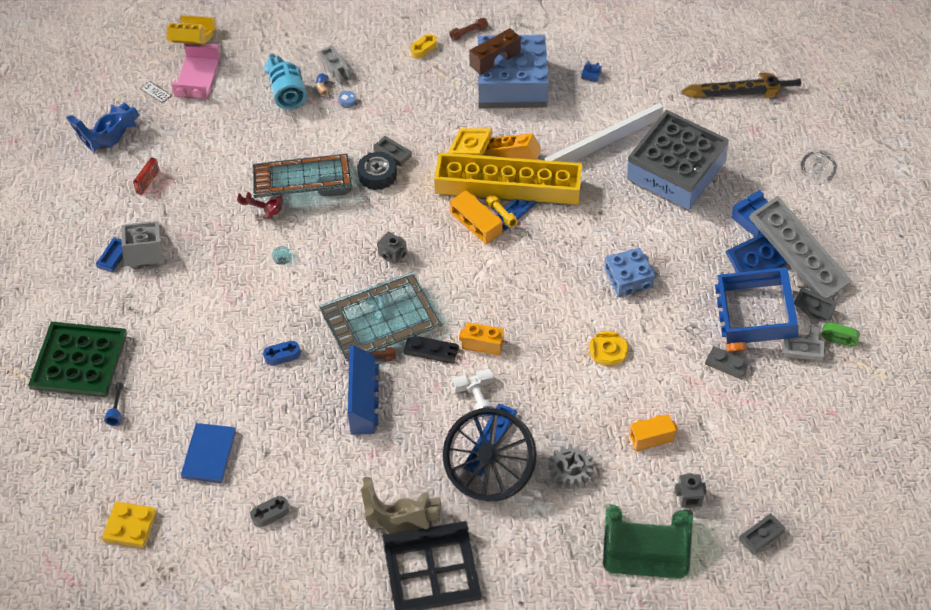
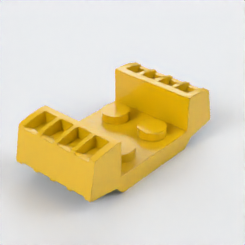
M182 14L180 15L181 23L168 24L166 41L204 45L213 38V34L217 30L216 17Z

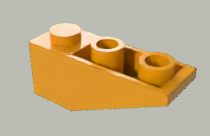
M533 133L493 137L490 139L484 153L497 157L537 160L541 146Z

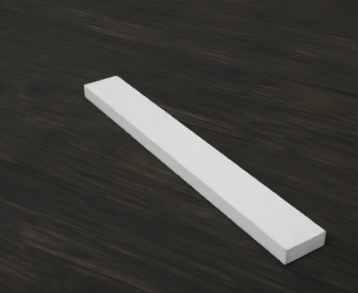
M658 103L546 157L545 161L572 163L656 122L663 113V105Z

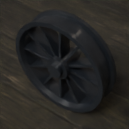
M480 408L463 415L450 428L443 445V465L449 480L460 492L477 500L494 502L516 495L527 485L536 467V443L529 428L519 418L501 409ZM493 416L489 443H487L478 419L480 417ZM498 416L510 420L511 424L494 444ZM473 420L483 445H479L462 431ZM516 425L524 438L497 449ZM459 433L479 448L478 451L455 449L454 444ZM526 442L527 459L500 455V452ZM453 451L477 454L478 458L454 467ZM507 458L527 461L521 477H519L499 460ZM480 461L481 463L464 484L456 471ZM495 463L501 465L518 479L507 490H505ZM486 464L482 493L480 494L471 490L468 486ZM490 466H492L501 492L487 495Z

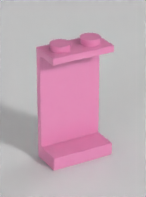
M185 43L186 58L178 82H172L171 84L174 96L208 99L221 57L219 45Z

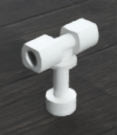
M489 368L477 371L476 376L466 378L465 375L452 378L451 385L455 393L468 390L469 393L474 394L477 401L475 409L492 408L490 401L484 399L481 392L484 385L493 383V375Z

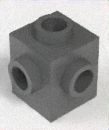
M389 231L377 242L378 255L395 265L407 255L406 241Z
M687 473L679 475L678 483L675 484V495L679 496L681 508L702 507L704 495H706V484L702 482L701 474Z

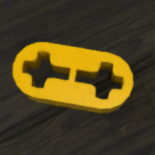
M425 34L414 42L410 47L411 56L419 59L437 47L436 36L434 34Z

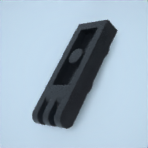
M413 335L407 338L404 354L453 364L455 363V357L460 346L455 343Z

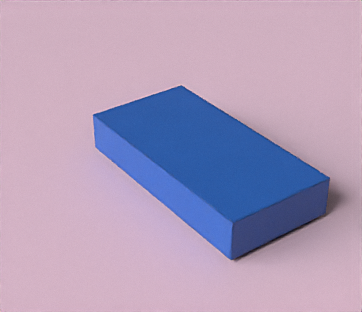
M113 237L96 262L97 268L114 272L123 258L122 239Z

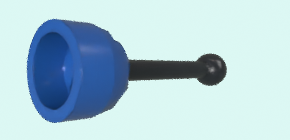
M122 383L116 384L117 392L114 406L105 414L104 421L111 426H117L121 422V413L117 407L121 390L124 388Z

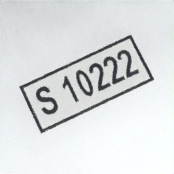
M150 81L140 88L161 103L172 96Z

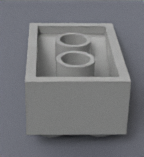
M159 221L121 225L122 252L125 267L135 268L145 264L154 266L163 263Z

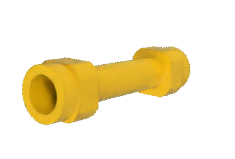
M489 195L486 199L488 206L491 209H495L504 218L503 222L510 228L516 226L518 223L516 216L513 213H508L503 208L497 196Z

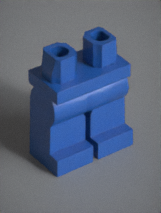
M758 190L748 196L747 199L745 198L733 205L731 218L749 233L754 234L753 237L762 234V232L751 221L749 216L768 203L764 198V193Z

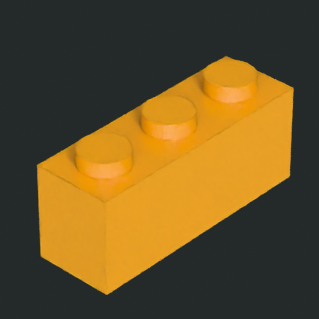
M467 190L450 200V213L485 245L502 234L503 223L500 217L495 216L486 205L480 203L476 196L471 195Z

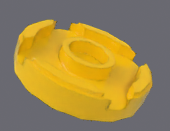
M599 332L590 340V356L596 363L602 366L618 365L627 357V341L616 332Z

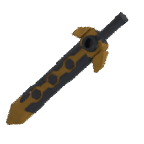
M765 72L759 73L762 79L692 84L683 89L681 93L691 97H709L766 92L764 98H772L778 94L780 87H801V78L779 81L777 76Z

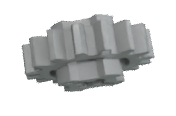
M569 444L568 449L561 446L560 452L554 450V456H550L548 470H550V477H555V483L561 481L562 487L569 484L570 488H573L574 484L581 487L582 481L588 482V477H592L594 463L591 462V455L586 456V449L581 452L579 451L580 446L572 449V445Z

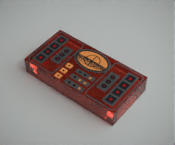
M151 157L133 180L136 194L142 195L160 172L156 158Z

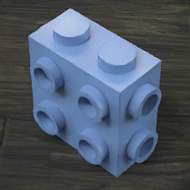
M641 248L630 249L626 252L611 254L605 257L604 270L618 297L630 295L641 290H648L653 287L656 273L650 267L646 254H643Z

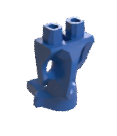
M122 103L119 107L112 104L109 114L100 117L92 130L87 128L81 120L73 115H68L66 119L76 132L75 135L89 150L95 152L100 147L111 148L118 143L128 127H136L137 124L134 120L140 114L135 107L132 106L130 108L126 103Z

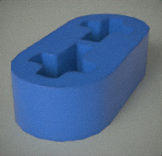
M296 341L275 344L266 347L263 351L265 363L271 366L296 360L300 356V346Z

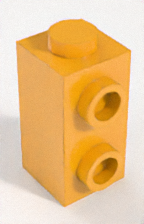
M466 322L465 328L461 329L459 334V340L462 341V349L500 355L504 342V329Z
M669 414L656 415L651 419L637 420L630 424L629 436L635 450L639 451L673 442L678 428L676 422L671 420Z

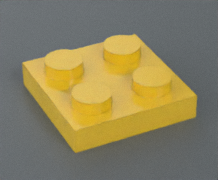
M460 128L448 153L483 156L493 135L491 128Z
M115 501L102 536L103 542L144 549L157 513L156 508Z

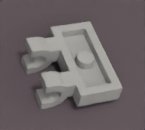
M798 325V338L783 340V357L823 362L824 341L818 340L819 327H811L808 339L799 338Z

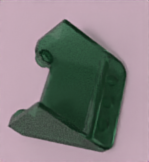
M605 504L602 563L607 572L665 578H684L689 573L693 513L691 510L681 509L674 512L671 518V526L622 522L623 514L621 509L614 504Z

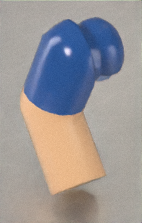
M324 73L319 74L315 82V88L321 96L328 94L324 83H328L326 80H329V76Z

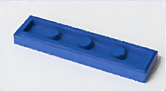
M498 403L496 409L504 410L514 416L517 415V410ZM493 416L490 417L483 430L487 443H489ZM498 416L494 444L511 424L510 420ZM481 437L477 440L479 445H483ZM474 445L472 451L477 452L479 448ZM470 453L465 463L478 458L477 454ZM476 462L463 469L473 473L481 462ZM485 464L484 467L481 469V471L478 473V475L481 476V477L483 476V474H484V472H485V466H486V464Z

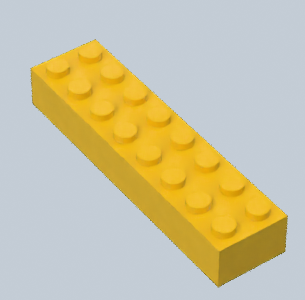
M439 153L434 178L435 194L459 195L467 190L476 197L487 198L489 195H495L499 199L534 200L536 202L579 205L582 163Z

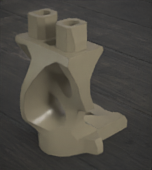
M363 477L361 493L365 508V520H367L371 530L384 529L389 534L415 530L419 527L428 529L430 522L440 521V512H442L440 497L429 498L428 492L420 495L417 501L400 498L392 505H386L377 497L372 478Z

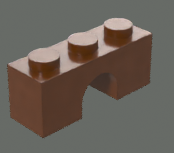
M509 28L470 49L469 66L481 75L494 68V60L499 54L507 60L521 53V37Z

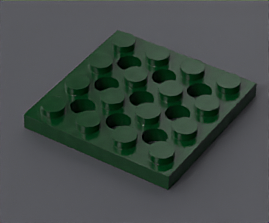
M51 321L28 383L29 389L107 397L127 336V330L125 328ZM64 339H70L67 343H60ZM84 340L89 341L86 345H79ZM102 342L107 343L104 347H98ZM60 354L64 355L61 359H55ZM78 356L83 357L80 361H74ZM97 358H102V361L99 363H93ZM54 370L59 371L56 375H49ZM73 372L78 373L75 377H68ZM92 374L97 375L94 379H87Z

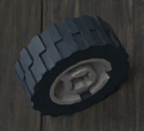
M370 152L364 155L359 160V164H357L359 182L368 189L383 190L390 187L391 184L393 185L397 179L396 161L384 152Z

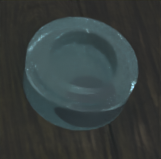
M284 246L275 248L272 252L273 261L279 265L287 264L291 260L290 249Z

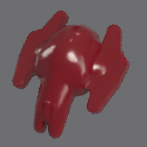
M247 192L246 198L242 197L240 193L237 197V201L241 205L250 204L260 209L263 208L266 213L263 219H269L273 215H277L283 206V196L280 193L272 196L266 203L252 198L250 192Z

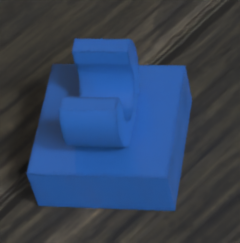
M587 61L582 71L581 79L598 82L602 66L598 62L595 65Z

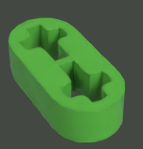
M836 323L824 324L821 333L825 340L847 346L857 345L860 338V332L857 329Z

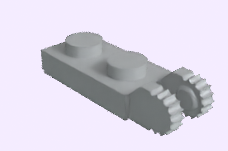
M332 45L317 51V56L331 74L335 76L339 84L344 82L343 76L340 74L343 71L349 80L353 79L352 72L348 68L347 63Z

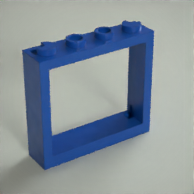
M787 267L718 275V284H715V292L720 295V297H717V306L722 308V311H719L720 323L724 322V326H721L722 337H726L727 344L798 338V321ZM781 285L787 323L731 329L725 291Z

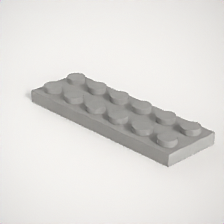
M779 196L750 214L749 218L812 292L829 299L850 284L852 280Z

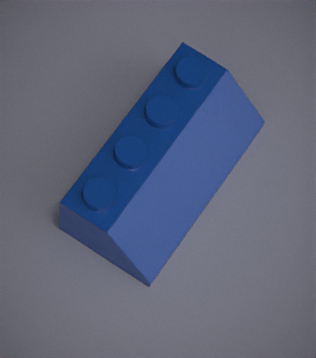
M350 345L348 420L350 434H375V426H379V415L375 414V409H379V397L375 396L376 392H379V380H376V376L380 375L379 364H376L374 355L355 345Z

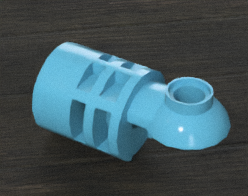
M270 53L264 69L269 75L276 105L283 109H294L301 106L305 102L307 95L299 67L292 64V62H284L280 56Z

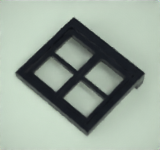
M467 521L433 526L428 529L421 528L382 535L394 610H426L482 600ZM455 544L460 545L463 563L435 568L432 548ZM424 550L427 563L426 570L399 574L397 554ZM465 569L469 589L440 593L437 573ZM429 575L432 595L404 600L401 580Z

